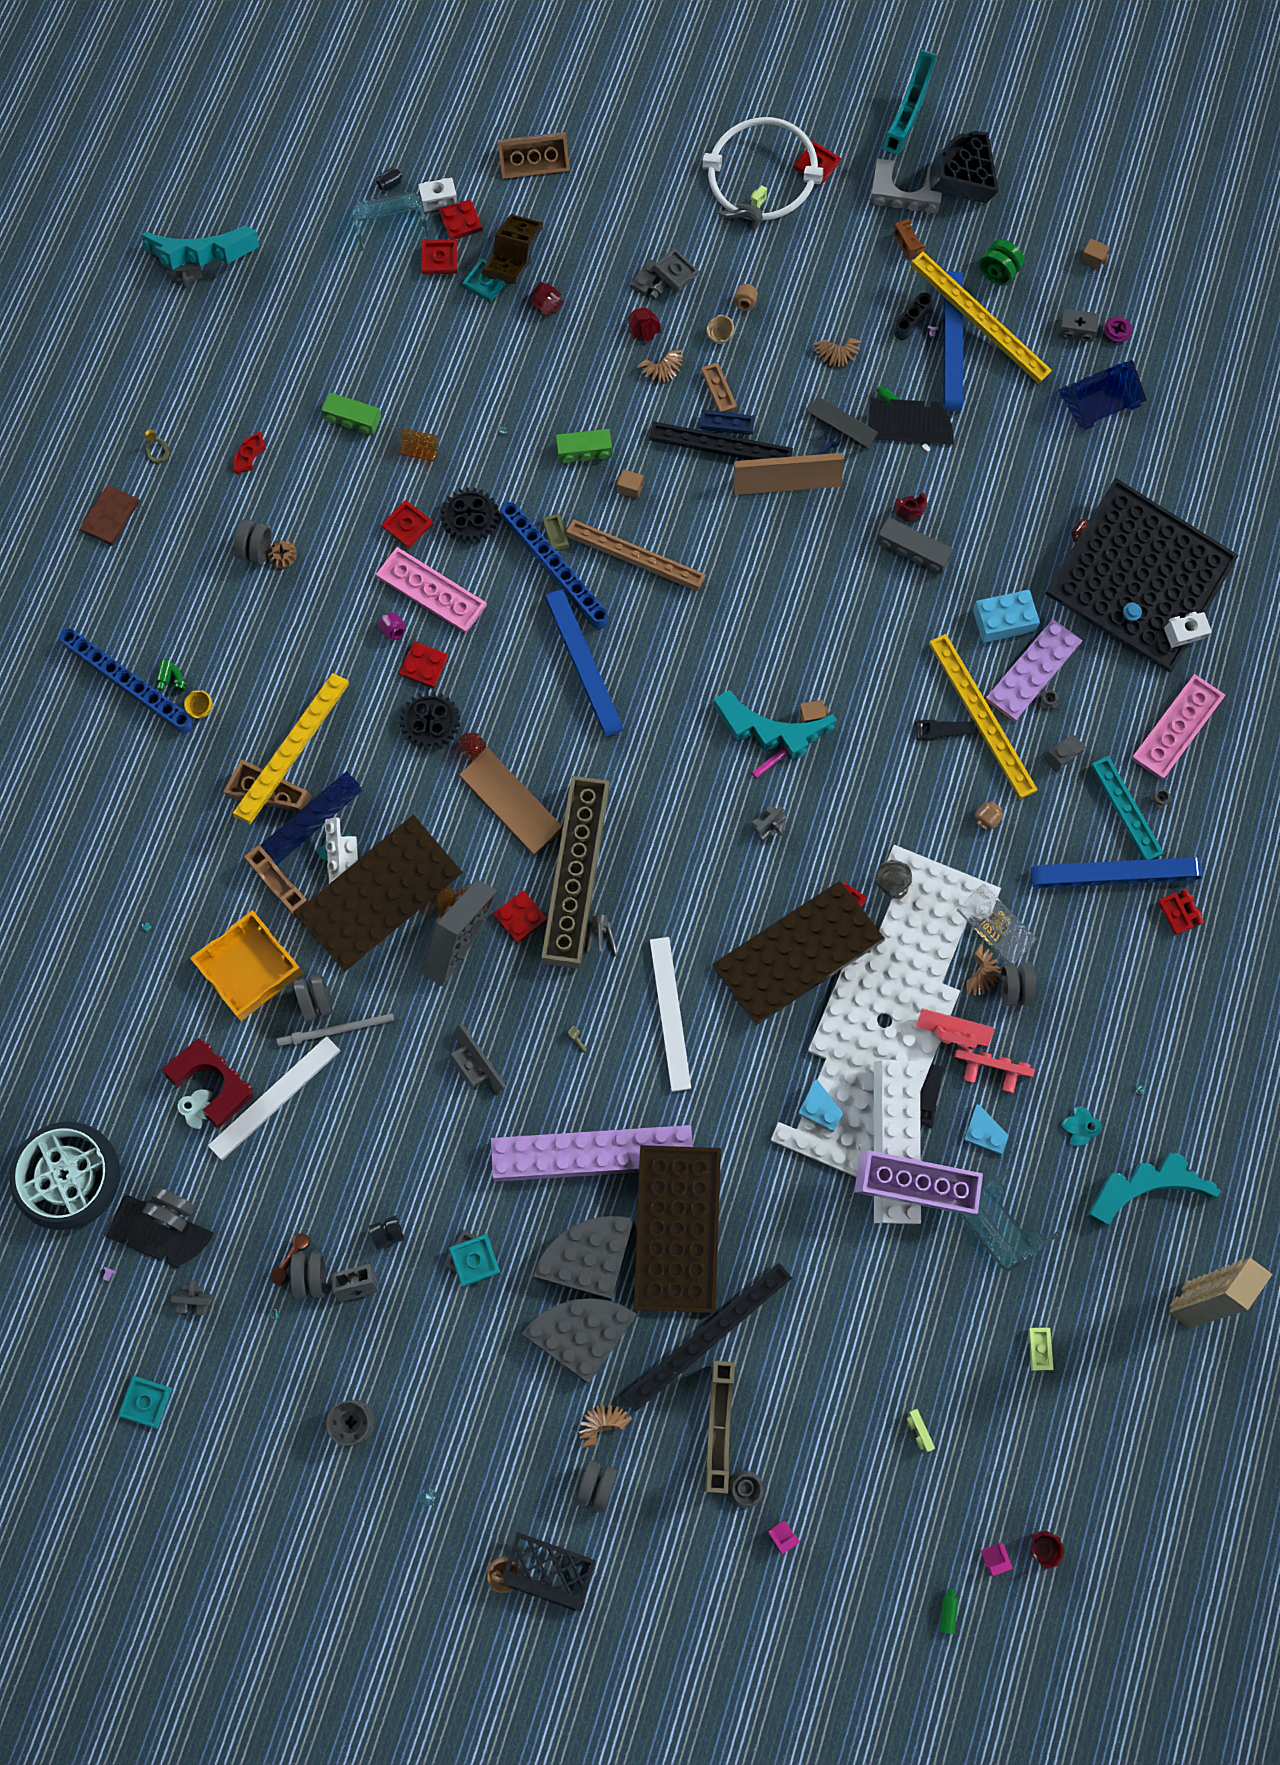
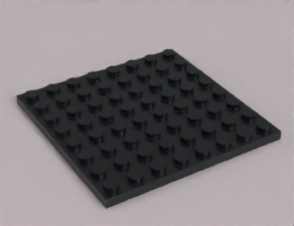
M1115 477L1045 594L1171 673L1188 643L1171 648L1164 627L1174 617L1180 616L1181 619L1192 612L1197 614L1204 612L1206 614L1239 555ZM1128 603H1136L1140 606L1142 614L1138 620L1128 621L1124 618L1123 608Z

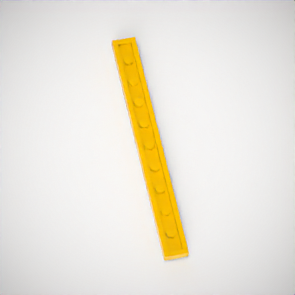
M920 253L911 262L910 266L1038 384L1050 374L1052 370L926 253Z
M944 634L931 640L929 645L1018 798L1021 800L1036 793L1037 787L948 636Z
M334 673L331 674L236 807L233 817L249 825L252 823L349 685L348 680Z

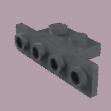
M463 1024L458 1025L453 1034L462 1048L451 1053L449 1056L450 1060L470 1088L487 1081L496 1095L501 1094L506 1087L503 1078L498 1075L491 1061L486 1058L481 1047L473 1040L470 1031Z

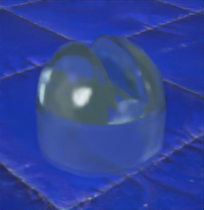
M427 1486L422 1490L419 1501L427 1506L433 1505L435 1503L433 1502L434 1498L437 1499V1493Z

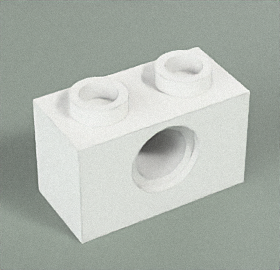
M443 178L419 184L424 212L457 204V196L452 178Z
M1192 612L1181 619L1180 616L1174 617L1164 627L1171 648L1205 639L1212 633L1204 612L1199 614Z

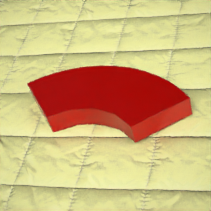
M261 432L253 434L244 440L239 450L235 453L233 462L235 474L253 470L255 457L266 450Z

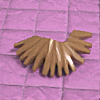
M850 338L846 346L842 347L824 339L813 343V346H818L814 351H818L816 355H819V359L825 356L824 363L831 357L829 366L833 364V367H835L837 362L838 367H840V363L844 367V363L848 365L847 358L851 361L854 360L850 354L858 355L857 351H860V348L854 345L861 344V341Z
M668 351V354L659 364H654L652 361L645 359L637 368H645L642 371V374L646 373L645 377L653 373L651 381H654L657 375L658 383H661V380L665 383V379L669 382L668 378L672 380L673 377L677 376L673 370L680 371L677 366H682L680 362H683L681 360L683 355H679L682 351Z
M982 944L974 953V957L980 965L974 975L967 980V995H970L971 991L973 996H976V993L980 995V992L984 994V988L990 991L988 984L995 987V983L998 982L996 978L1000 977L997 975L1000 974V971L997 970L1000 967L992 966L998 960L990 961L993 953H989V949L983 953Z
M604 1404L601 1405V1409H599V1406H596L597 1413L591 1408L593 1414L588 1411L589 1416L586 1414L584 1416L590 1423L581 1422L580 1424L588 1428L579 1431V1434L582 1435L579 1437L580 1440L588 1439L582 1445V1448L595 1446L599 1431L622 1430L632 1419L631 1416L626 1418L628 1413L625 1411L622 1414L623 1409L619 1411V1407H616L612 1414V1405H609L607 1414Z

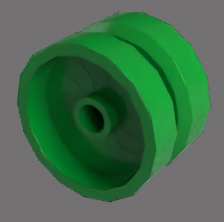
M997 239L981 257L979 268L989 281L1005 286L1011 283L1016 273L1024 266L1025 259L1021 250L1015 244L1008 240Z

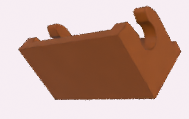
M910 219L899 223L896 222L893 230V235L908 261L916 258L922 252L926 253V250L923 249L925 245L919 242L910 224Z

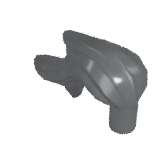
M737 203L739 208L732 211H717L720 216L734 219V222L741 217H749L753 220L751 224L753 229H757L760 221L763 219L760 208L747 204Z

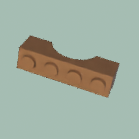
M260 845L256 846L244 856L246 861L296 919L297 916L294 913L308 902L307 899L285 877Z

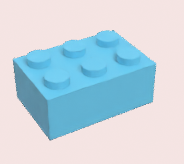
M1030 589L978 600L973 608L983 643L1036 632L1040 624Z

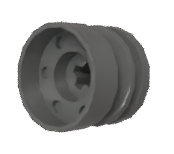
M355 1399L339 1402L328 1413L326 1420L327 1432L331 1439L340 1445L349 1446L362 1443L374 1431L376 1423L375 1413L364 1401ZM351 1419L357 1420V1424L353 1425V1428L352 1424H349Z

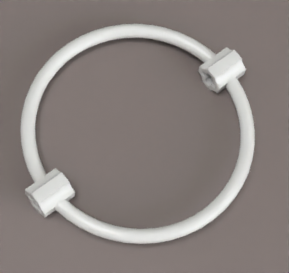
M759 117L743 121L728 130L719 139L712 153H705L702 167L703 170H708L710 187L720 204L728 211L736 210L738 208L728 202L721 194L715 178V171L720 172L722 155L718 154L724 144L739 131L763 124L783 127L798 136L806 146L810 156L811 166H806L804 171V182L807 185L800 196L788 206L774 212L762 213V220H771L782 217L800 206L810 194L814 184L822 183L823 168L818 167L817 155L811 141L797 126L778 118Z

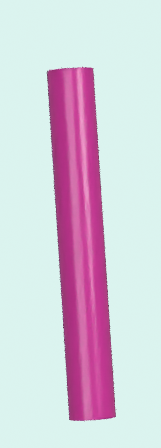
M782 748L752 772V775L758 778L788 754L786 748Z

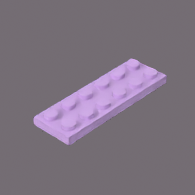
M1052 619L990 692L985 701L1016 722L1083 640Z

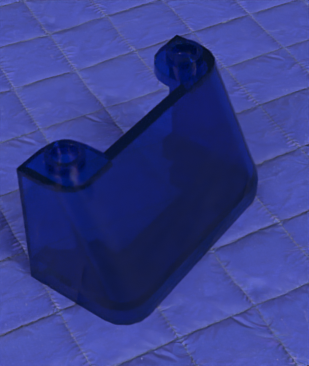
M1133 360L1119 363L1058 389L1080 428L1084 427V430L1094 427V423L1097 420L1130 407L1131 410L1141 407L1142 402L1147 401Z

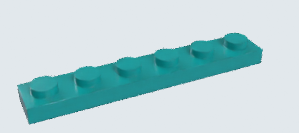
M1107 756L1092 763L1091 768L1143 860L1156 859L1164 854L1163 850L1110 757Z

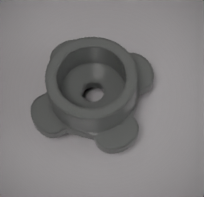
M1056 691L1040 692L1041 708L1052 707L1056 709L1058 707V693Z
M1159 788L1156 793H1151L1149 796L1150 800L1156 804L1157 809H1163L1164 805L1172 802V797L1165 788Z

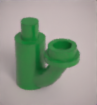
M161 660L156 678V683H158L157 690L164 691L165 685H169L171 673H173L176 678L173 683L174 689L185 691L188 684L184 682L179 668L169 660Z

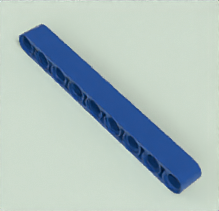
M945 271L963 288V272ZM943 296V408L945 411H962L963 314Z
M513 502L505 503L502 506V516L505 524L557 585L563 589L564 593L591 625L596 629L605 628L608 623L607 610L520 508ZM525 525V527L519 528L518 526ZM536 538V540L530 541L529 539ZM547 551V553L541 554L540 552ZM558 564V566L552 567L551 565ZM569 577L568 580H563L562 578ZM574 590H580L581 592H580V593H574L573 591H574ZM591 603L592 605L587 607L584 604ZM597 616H602V617H604V618L601 619V620H597V619H596Z
M563 589L545 594L548 608L604 736L608 737L623 731L619 716Z
M66 628L61 631L59 638L67 650L179 732L188 733L192 730L193 722L184 710L73 629ZM116 668L113 672H109L110 669ZM130 678L128 682L123 683L125 679ZM139 689H144L141 693H137ZM158 699L156 703L151 704L152 700ZM172 709L171 713L165 714L167 710ZM187 720L184 724H179L180 721Z
M1197 857L1053 864L1031 867L1033 888L1194 881L1203 878L1201 861Z

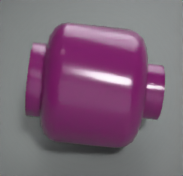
M394 612L384 614L378 624L380 631L389 640L400 639L405 633L406 624Z

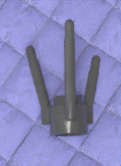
M606 915L593 916L592 923H590L586 952L589 953L595 930V933L598 934L599 953H602V934L606 933L607 930L613 954L617 956L611 923L608 922V917Z

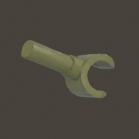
M572 1026L567 1033L568 1037L575 1041L584 1053L587 1049L577 1037L581 1032L578 1028Z

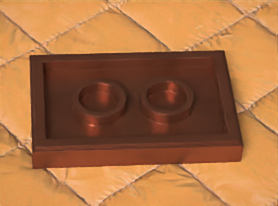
M107 485L80 530L110 545H114L138 506L139 498Z

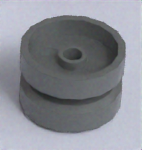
M243 519L235 534V558L242 560L250 558L251 562L263 564L268 557V547H271V525L263 523L256 525L254 521Z
M1031 962L1020 963L1018 968L1014 963L1002 964L1000 989L1004 1006H1015L1018 1000L1023 1006L1034 1004L1036 979Z
M321 973L310 976L311 988L304 978L294 980L296 996L306 1022L316 1019V1006L322 1016L333 1014L330 993Z
M155 1187L151 1198L160 1206L146 1203L142 1214L166 1228L183 1232L187 1223L185 1219L177 1214L191 1216L195 1205L169 1191Z
M323 1252L311 1253L309 1260L304 1253L293 1254L291 1260V1287L294 1299H306L309 1291L313 1298L325 1297L326 1263Z
M590 1459L586 1472L582 1475L575 1504L586 1508L590 1503L591 1497L594 1496L593 1511L604 1514L618 1469L607 1466L601 1478L599 1477L601 1464Z

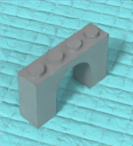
M877 158L870 204L938 214L942 193L930 190L929 177L931 166H928L925 185L920 190L904 192L899 190L892 181L894 161Z

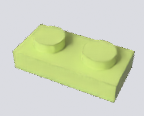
M1029 1328L1031 1371L1054 1370L1050 1328Z
M918 1409L908 1412L909 1417L906 1419L910 1429H915L918 1436L915 1439L920 1450L924 1449L925 1452H929L935 1449Z

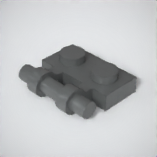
M649 259L630 286L644 296L650 291V298L655 300L657 296L662 294L663 288L667 283L652 270L653 265L657 262Z

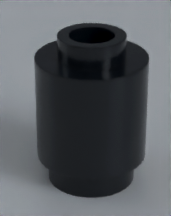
M391 167L379 174L375 180L383 192L400 184L402 175L398 169Z

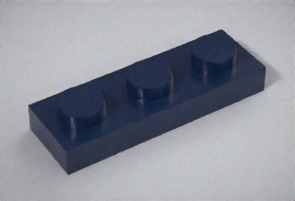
M702 410L699 429L753 435L755 416Z

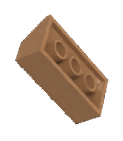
M565 132L497 140L502 179L570 171Z

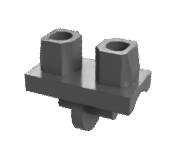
M188 262V265H181L174 270L168 268L172 283L184 282L185 287H189L190 281L203 279L201 268L191 262Z
M770 805L765 809L764 813L767 818L764 821L756 818L752 822V826L760 840L764 841L769 835L773 837L776 833L778 835L784 834L782 827L786 824L785 820L787 818L781 806L775 808Z
M192 1280L190 1286L183 1285L182 1291H177L175 1295H172L171 1302H175L176 1313H187L189 1304H195L194 1314L205 1315L209 1304L213 1301V1294H203L204 1287H197V1281Z

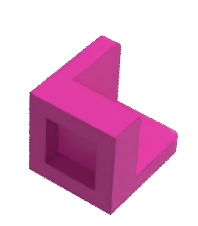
M786 1521L780 1522L767 1531L781 1554H784L800 1543Z
M998 1543L981 1550L990 1576L1013 1569L1003 1543Z

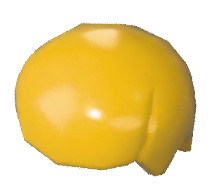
M192 691L186 697L184 707L191 717L200 719L211 713L213 702L212 698L205 691Z

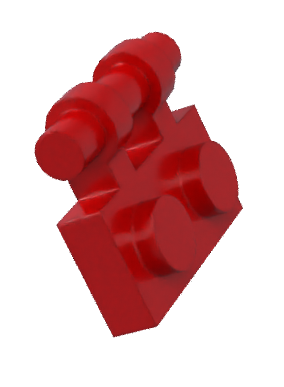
M1187 889L1180 892L1183 897L1182 899L1179 898L1176 892L1157 901L1175 936L1194 927L1191 922L1192 920L1196 922L1197 926L1204 924L1203 914L1197 909L1194 903L1195 899L1193 895L1189 894ZM1183 905H1187L1191 914H1187Z

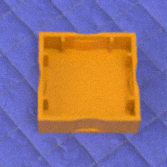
M253 910L233 924L221 937L211 941L190 958L240 1021H243L303 974L300 967L278 943Z

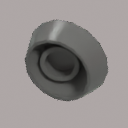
M748 1470L740 1471L729 1480L728 1495L736 1506L744 1509L752 1508L762 1499L764 1493L763 1483L754 1472Z

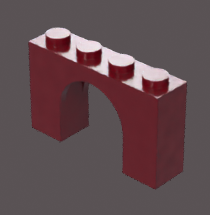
M197 1038L169 1062L162 1071L164 1076L177 1089L192 1075L204 1070L216 1072L223 1078L224 1088L222 1092L203 1109L204 1116L219 1129L253 1098V1088L247 1081L243 1082L239 1078V1073L233 1067L229 1068L225 1065L226 1061L220 1054L215 1055L211 1051L213 1048L207 1041L202 1042Z

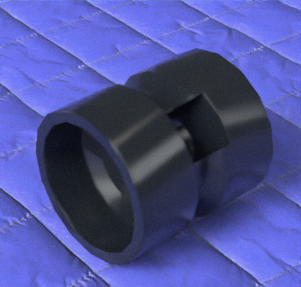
M396 1215L385 1219L384 1223L376 1222L369 1225V1230L377 1250L388 1247L390 1242L396 1244L404 1240Z

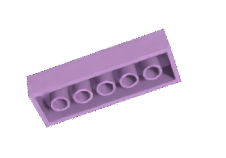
M867 1150L860 1152L854 1192L945 1211L974 1215L978 1214L983 1173Z

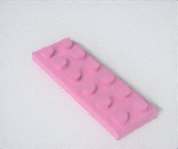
M398 547L376 573V578L464 633L468 632L487 606V603Z
M1194 674L1131 760L1163 781L1225 697V694Z

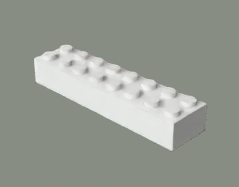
M898 1060L874 1062V1152L921 1161L920 1062ZM874 1196V1223L921 1224V1206Z

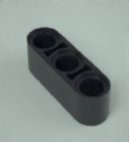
M920 293L897 319L894 335L897 339H907L927 316L932 304L930 294Z

